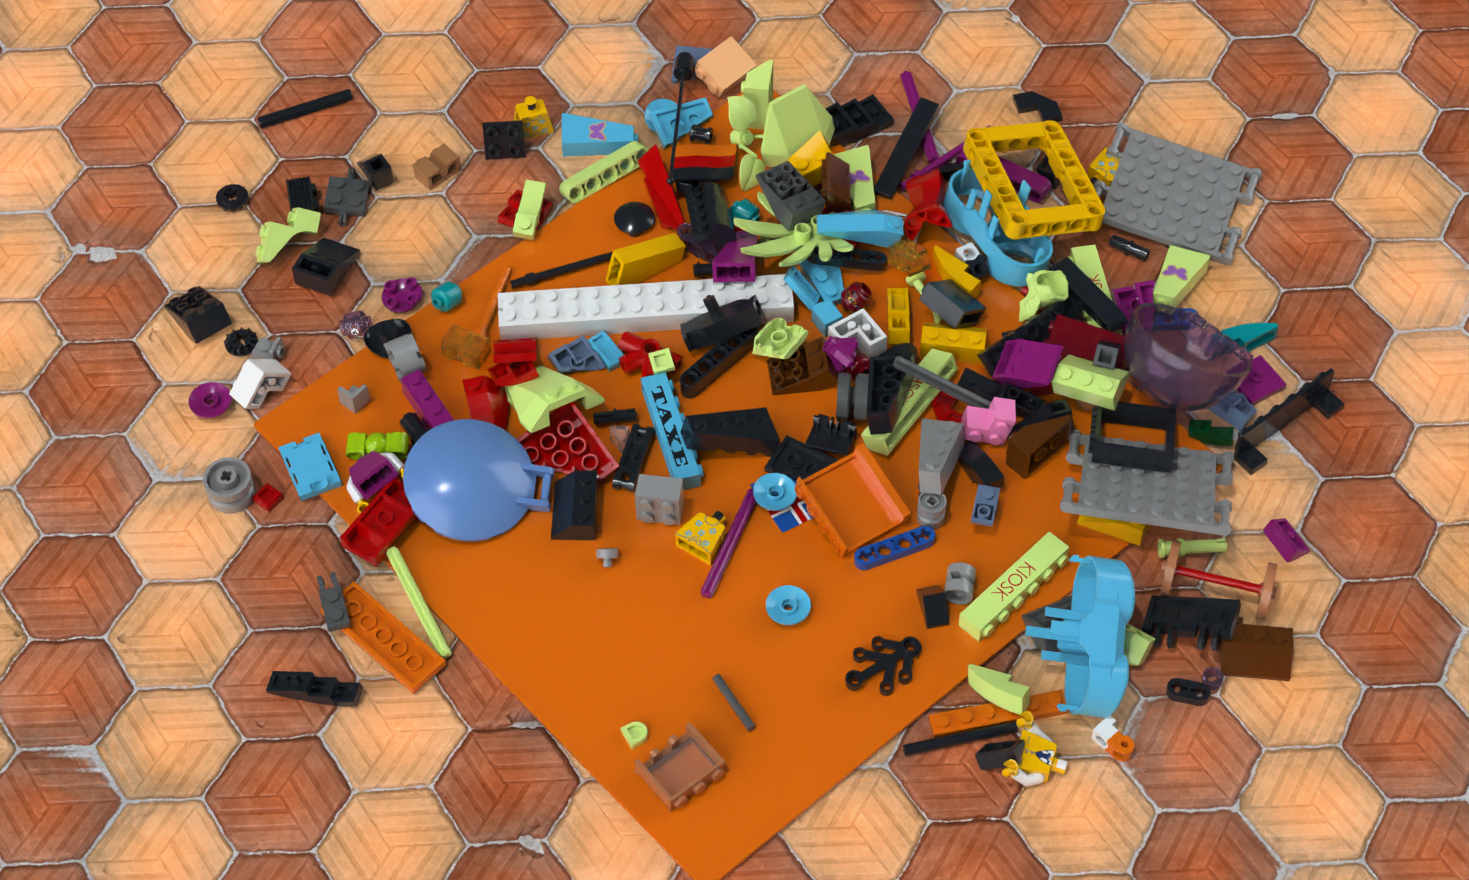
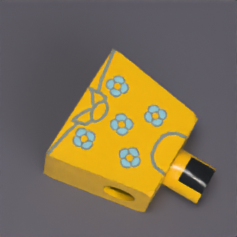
M528 96L525 98L524 103L515 106L513 121H523L524 140L554 133L550 117L542 99L536 100L535 97Z
M1105 147L1089 166L1087 176L1092 185H1094L1095 181L1100 180L1107 186H1111L1121 159L1106 155L1109 147Z
M715 511L711 517L698 513L675 533L676 546L711 566L726 538V527L723 525L726 517L719 511Z

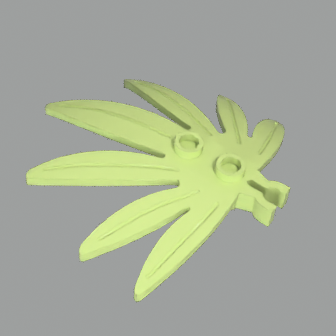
M758 191L757 199L769 213L775 216L765 195ZM817 215L813 216L809 223L796 224L794 230L788 231L782 224L734 218V224L749 233L763 237H783L741 248V253L759 257H773L794 252L779 262V266L782 267L793 266L803 262L812 254L815 247H819L818 255L820 260L826 262L832 258V248L839 252H849L854 250V245L841 238L817 234Z

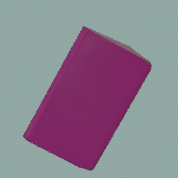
M1286 518L1272 519L1263 529L1265 535L1286 562L1296 560L1310 552V549Z

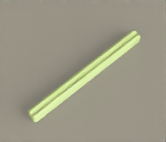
M393 546L386 551V555L436 652L443 659H447L451 656L452 652L400 551Z

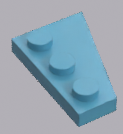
M706 98L681 104L677 141L690 133L693 124L699 127L712 118L713 113ZM677 105L650 113V118L663 149L673 144Z
M807 259L799 263L807 279L819 293L822 302L830 299L835 306L841 304V292L844 290L840 267L812 264Z

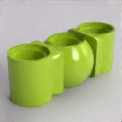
M403 432L387 433V435L371 433L369 436L366 433H349L346 457L358 460L371 451H375L379 454L393 453L398 459H406L408 457L409 435Z

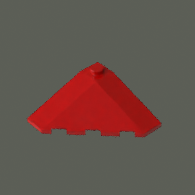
M574 402L563 405L550 414V426L534 433L527 431L517 438L529 455L533 465L552 467L555 469V472H562L564 475H568L575 470L597 471L598 479L603 480L620 468Z

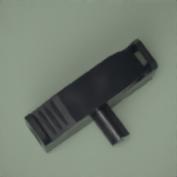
M707 295L703 302L708 312L680 324L682 338L689 352H692L695 349L710 346L762 325L763 310L756 295L751 296L750 299L736 300L721 307L714 295Z

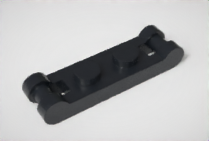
M633 424L619 462L620 468L616 470L612 488L620 489L621 487L626 488L627 491L635 492L638 476L655 435L654 427L648 426L643 428L639 424ZM623 476H629L630 478L629 480L623 479Z

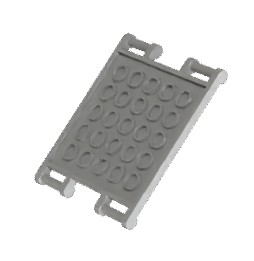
M1118 123L1111 147L1106 152V155L1121 159L1111 186H1107L1100 180L1095 181L1093 185L1099 198L1101 194L1106 195L1103 204L1106 211L1102 223L1168 246L1172 245L1210 255V260L1230 265L1233 261L1232 254L1237 240L1242 235L1240 228L1227 227L1235 202L1244 205H1251L1253 203V194L1258 180L1262 177V170L1259 168L1250 169L1129 128L1125 123ZM1123 136L1129 139L1124 152L1121 153L1118 149ZM1244 177L1250 180L1246 192L1242 194L1239 193ZM1223 236L1229 237L1225 252H1218Z
M1079 430L1071 431L1069 437L1070 447L1066 454V460L1068 463L1083 466L1081 482H1076L1072 477H1066L1063 480L1064 494L1063 499L1060 501L1061 511L1223 536L1231 533L1232 527L1229 520L1232 502L1227 499L1215 502V484L1229 486L1233 483L1231 464L1234 462V455L1232 452L1225 451L1219 454L1207 450L1198 451L1186 447H1175L1171 473L1094 463L1092 462V454L1088 453L1090 435L1082 434ZM1101 436V442L1155 450H1163L1164 445ZM1078 445H1085L1084 454H1079ZM1216 464L1223 465L1221 474L1216 473ZM1073 492L1079 493L1078 503L1072 501ZM1214 513L1221 514L1220 523H1214Z

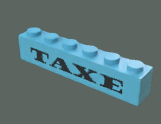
M665 372L641 378V391L670 477L682 478L683 490L701 486V477H704L701 464L697 465L696 463L698 459L696 450L687 449L680 431L685 417L683 413H679L680 403L678 397L673 396L674 386L672 380H668Z

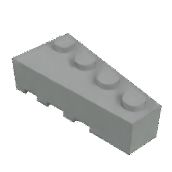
M922 418L919 455L920 492L942 494L965 446L964 423Z

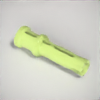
M1177 538L1175 540L1181 542L1179 558L1185 556V554L1227 552V543H1224L1226 542L1225 538L1191 541ZM1158 539L1159 558L1169 556L1172 540L1164 541V539Z

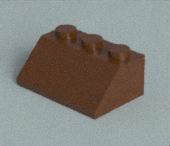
M1236 623L1232 640L1222 639L1220 644V675L1289 681L1293 655V628Z

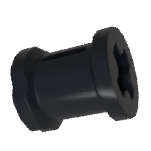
M693 124L690 130L689 141L694 142L695 140L710 145L713 137V128H701Z

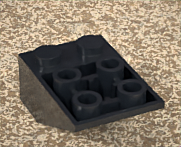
M322 238L301 253L292 267L295 284L332 296L359 255L360 249Z
M201 286L190 288L186 294L174 297L169 303L164 305L165 309L187 337L196 344L232 324L224 304Z

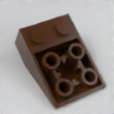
M826 152V159H822L820 173L822 184L821 196L825 199V210H850V164L830 152Z
M824 337L799 346L789 359L773 357L767 360L773 395L822 391L838 384L839 373L836 371L830 357L823 351V346L826 342Z

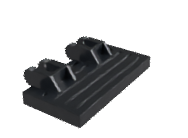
M1152 595L1141 630L1148 635H1153L1154 628H1156L1154 647H1161L1164 635L1168 634V648H1174L1178 637L1196 638L1200 630L1197 640L1198 649L1204 650L1208 637H1212L1211 649L1218 651L1222 639L1232 640L1241 603L1239 599Z

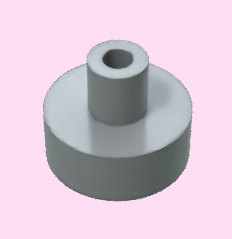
M598 548L596 549V558H603V567H612V558H619V549Z

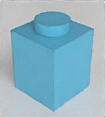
M830 299L819 302L811 308V321L824 337L828 336L829 326L843 319V315Z

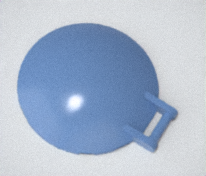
M461 419L440 424L418 439L410 450L405 462L403 486L405 495L415 515L422 523L425 522L433 528L436 533L459 541H484L512 529L528 510L550 511L551 503L549 502L551 480L554 477L555 469L533 465L521 443L504 429L485 421ZM536 477H543L540 500L534 499Z

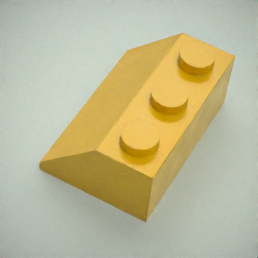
M924 322L920 358H924L933 348L952 353L955 362L983 365L977 355L985 350L987 329L976 327L954 329L948 324Z

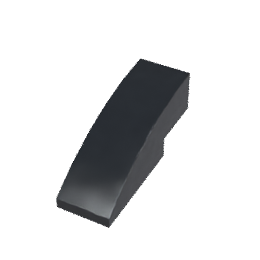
M972 441L965 443L958 461L972 483L1002 488L1005 477L992 459Z

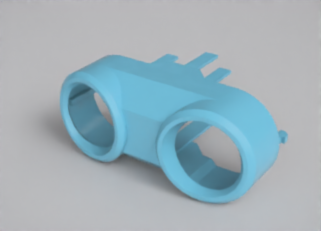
M965 160L963 163L964 168L955 172L950 178L943 201V206L952 220L953 227L964 234L970 235L987 255L986 264L990 275L996 280L1010 286H1027L1026 277L1028 273L1034 274L1040 270H1047L1053 253L1052 242L1048 236L1022 238L1019 240L1007 237L990 205L992 194L988 189L984 193L973 169L970 168L971 160ZM1023 180L1018 197L1024 209L1028 210L1029 207L1026 205L1031 187ZM970 195L966 207L958 196ZM976 198L982 200L979 213L976 209H973ZM990 208L992 218L986 223L985 218ZM1005 254L1021 255L1032 260L1034 263L1017 262Z
M1073 555L1069 558V562L1080 564L1073 583L1071 610L1045 607V616L1062 618L1064 620H1051V629L1027 625L1026 636L1057 640V648L1060 652L1042 650L1041 659L1066 663L1064 688L1066 705L1057 704L1059 711L1066 712V710H1069L1070 713L1076 715L1107 718L1119 707L1129 679V662L1124 654L1126 624L1130 621L1134 611V581L1129 568L1121 560L1096 556L1079 558V555Z

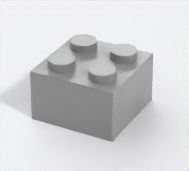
M639 474L635 492L636 519L646 523L658 522L666 525H680L684 506L683 479Z

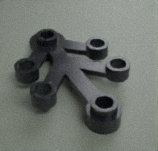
M876 636L872 639L871 643L874 651H868L862 647L855 648L853 660L857 663H863L865 660L876 661L877 663L862 672L851 670L845 676L846 687L852 691H857L862 688L864 681L885 669L879 691L883 696H889L893 693L892 680L895 664L902 658H904L903 668L898 673V681L903 685L911 682L913 658L920 655L921 643L911 636L904 638L901 642ZM880 642L882 645L876 646L875 643ZM884 648L896 650L892 654L880 653ZM861 653L864 656L857 657L856 654ZM907 675L909 678L904 679L901 676ZM852 681H857L858 683H857V684H852V683H850V682H852ZM888 686L890 689L884 690L883 687Z

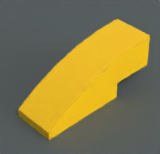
M935 245L933 247L932 261L943 280H953L972 297L976 298L980 293L981 281L968 273L969 265Z
M887 288L888 344L910 343L908 288Z

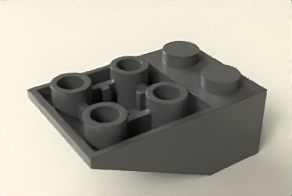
M789 161L756 174V179L776 218L788 231L794 230L796 224L809 223L813 216L822 214L825 199Z

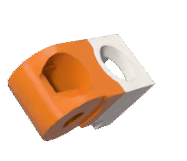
M1109 716L1093 729L1091 739L1117 761L1126 762L1132 757L1135 746L1134 741L1115 728L1116 720Z

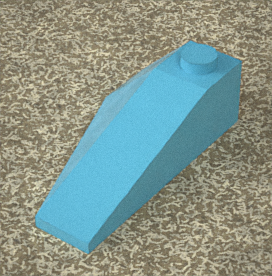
M872 209L821 214L816 217L817 234L889 248H895L904 235L902 217L891 212Z

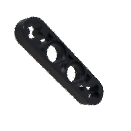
M815 247L812 254L807 258L812 264L871 271H883L886 269L888 260L887 255L879 251L854 249L849 252H839L832 248V258L824 262L819 258V247Z

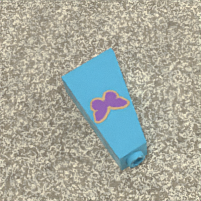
M562 113L563 157L609 155L632 141H638V134H634V126Z

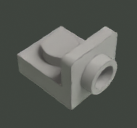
M277 336L275 341L260 338L251 353L252 358L276 359L278 361L285 352L282 338Z

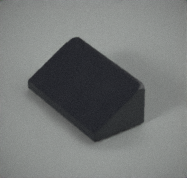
M1019 739L985 744L975 754L980 769L1006 767L1003 763L1010 759L1015 760L1019 765L1025 741Z

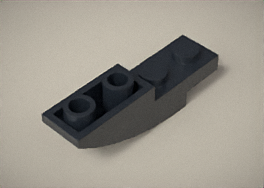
M967 367L964 369L957 384L992 402L994 397L1015 400L1017 417L1026 418L1045 403V400L1008 382L1003 386Z

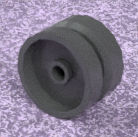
M839 372L836 420L838 418L847 420L850 415V407H854V419L856 421H866L869 374L858 373L855 386H851V374Z

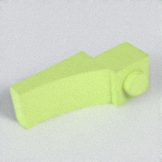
M531 180L525 181L513 227L514 237L534 240L546 183Z

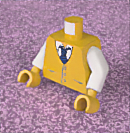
M1025 711L1020 713L1023 718L1017 719L1016 724L1019 727L1026 726V730L1023 729L1020 739L1025 741L1019 765L1013 759L1004 762L1003 765L1007 768L1002 771L1003 776H1010V778L1015 779L1024 786L1047 783L1051 771L1065 774L1068 761L1055 758L1057 745L1033 722L1034 719L1031 712Z

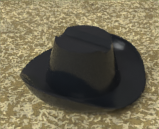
M403 319L385 320L371 326L364 333V342L367 348L374 354L383 358H389L384 343L412 333L410 325Z

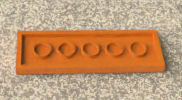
M355 581L342 590L351 627L340 630L412 694L446 666L445 659Z

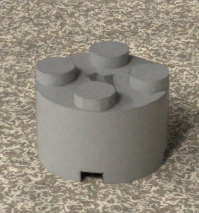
M412 333L384 343L399 382H401L400 378L419 369L422 373L428 371Z

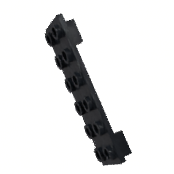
M1330 368L1326 372L1319 373L1314 381L1305 383L1300 391L1290 394L1280 405H1274L1269 413L1265 416H1259L1248 428H1242L1237 435L1238 439L1234 447V460L1252 475L1265 466L1268 461L1255 447L1312 406L1327 419L1341 411L1345 404L1330 391L1335 371Z

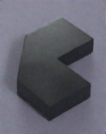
M1033 91L1013 95V102L1018 114L1037 110L1042 122L1048 120L1062 121L1063 116L1056 101Z

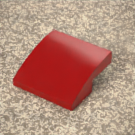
M517 189L508 199V206L498 215V223L514 227L523 191ZM543 199L536 231L550 213L553 202Z
M536 337L494 340V364L536 361L537 359Z
M531 361L517 362L511 366L508 363H498L487 369L496 386L517 385L539 377Z

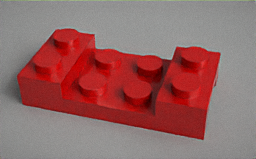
M395 477L384 486L340 536L343 548L375 567H378L386 558V551L390 549L393 542L413 519L419 520L412 510L405 495L404 486L398 477Z

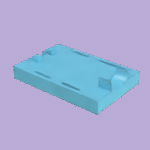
M320 433L303 438L304 442L296 444L294 441L278 447L301 501L342 486Z

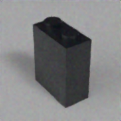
M951 279L928 282L922 288V294L919 298L923 304L954 329L977 325L987 309Z

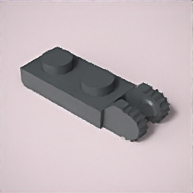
M335 572L330 573L331 583L334 588L326 590L322 575L317 576L320 588L319 595L329 632L351 627L341 586L338 585Z

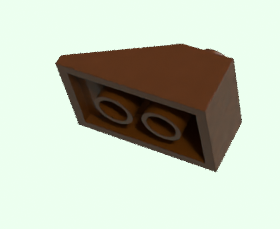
M1066 415L1024 426L1018 432L1014 431L1008 438L1006 465L1026 479L1069 443L1073 417Z

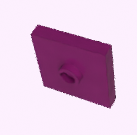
M1261 355L1226 373L1228 381L1231 379L1235 383V389L1239 393H1243L1247 397V401L1252 405L1284 390L1287 385Z

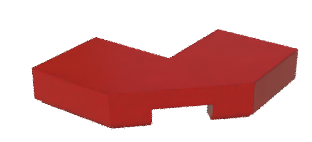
M940 391L931 402L936 420L961 423L963 414L952 409L958 399Z

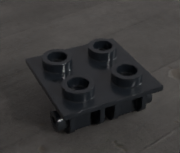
M522 120L482 122L486 160L525 158Z
M822 414L814 415V425L805 446L835 454L847 455L857 433V424H854L853 421L841 420L840 418L834 424L833 416L829 423V416Z

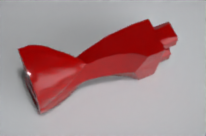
M937 168L921 176L917 175L907 180L906 188L913 209L904 221V229L909 242L914 240L924 221L947 228L953 227L948 212L941 204L945 199L947 184L940 169Z

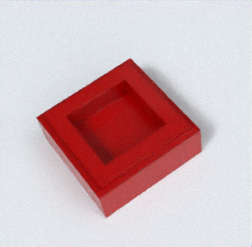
M268 483L252 496L253 501L268 512L284 498L283 493Z

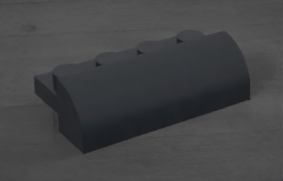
M704 182V190H694L685 194L695 242L715 238L718 245L737 240L727 195L720 185L713 182Z

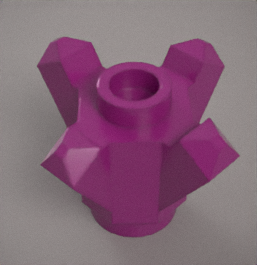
M828 337L824 343L823 351L830 357L837 372L843 371L844 366H853V359L856 355L854 350L859 345V342L856 338Z

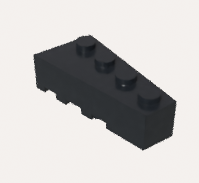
M913 353L870 357L866 411L870 435L893 432L914 380V377L894 368L893 362L897 356H901L915 363Z

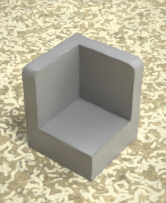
M365 384L360 388L353 385L348 391L341 386L337 389L340 403L355 414L370 401L368 387Z

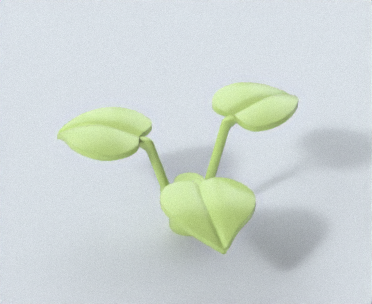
M742 96L727 97L729 121L734 129L730 134V141L732 144L737 143L739 149L749 153L742 158L740 163V186L742 191H746L759 185L756 174L765 171L764 162L757 159V154L746 146L750 145L753 139L763 138V135H753L747 130L750 128L749 123L753 122L756 118L754 104Z

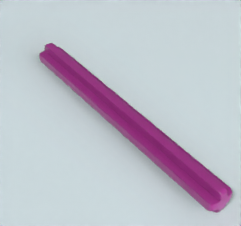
M904 71L900 78L913 113L920 98L911 72ZM929 128L922 140V145L928 162H934L939 156Z
M752 488L747 491L702 586L701 595L703 597L711 598L752 513L756 504Z

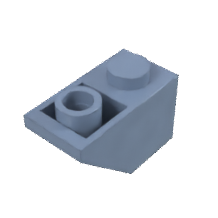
M978 484L971 523L993 527L1000 488Z

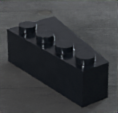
M766 407L688 415L680 431L686 448L692 450L715 451V449H722L726 453L743 451L747 452V455L765 453L767 457H772L780 442Z

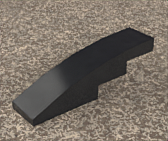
M273 671L266 691L270 694L311 703L357 707L364 687L361 683L339 682L336 677H316L313 672Z

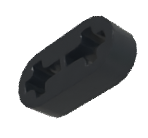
M1173 678L1167 684L1166 695L1170 700L1203 706L1208 703L1211 690L1206 684L1201 682ZM1175 687H1179V693L1174 692ZM1198 691L1202 692V697H1197Z

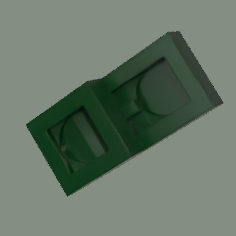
M1190 420L1188 436L1209 444L1233 446L1234 427H1212V420Z

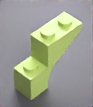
M297 207L293 208L288 214L287 223H289V226L271 221L262 225L259 236L262 237L261 243L257 246L255 257H257L256 263L270 262L296 233H317L321 213Z

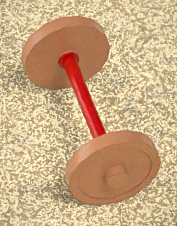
M1172 540L1168 561L1163 560L1160 573L1164 574L1160 595L1169 596L1173 576L1182 575L1258 593L1260 597L1256 617L1265 619L1270 599L1275 598L1277 586H1274L1277 564L1268 562L1263 583L1259 585L1179 566L1177 559L1181 542Z

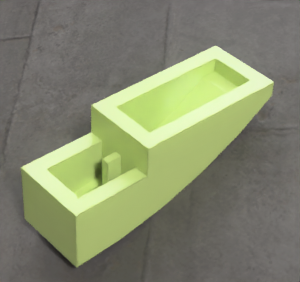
M973 664L968 665V684L977 693L993 704L1020 715V713L1027 710L1030 705V687L1012 682V675Z

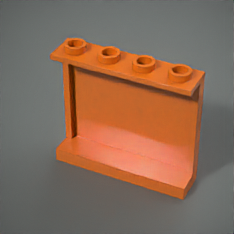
M864 443L856 446L855 451L803 480L801 477H798L794 488L796 495L799 499L804 500L808 513L811 517H815L820 531L823 535H827L832 549L835 553H839L841 558L908 522L911 515L910 510Z

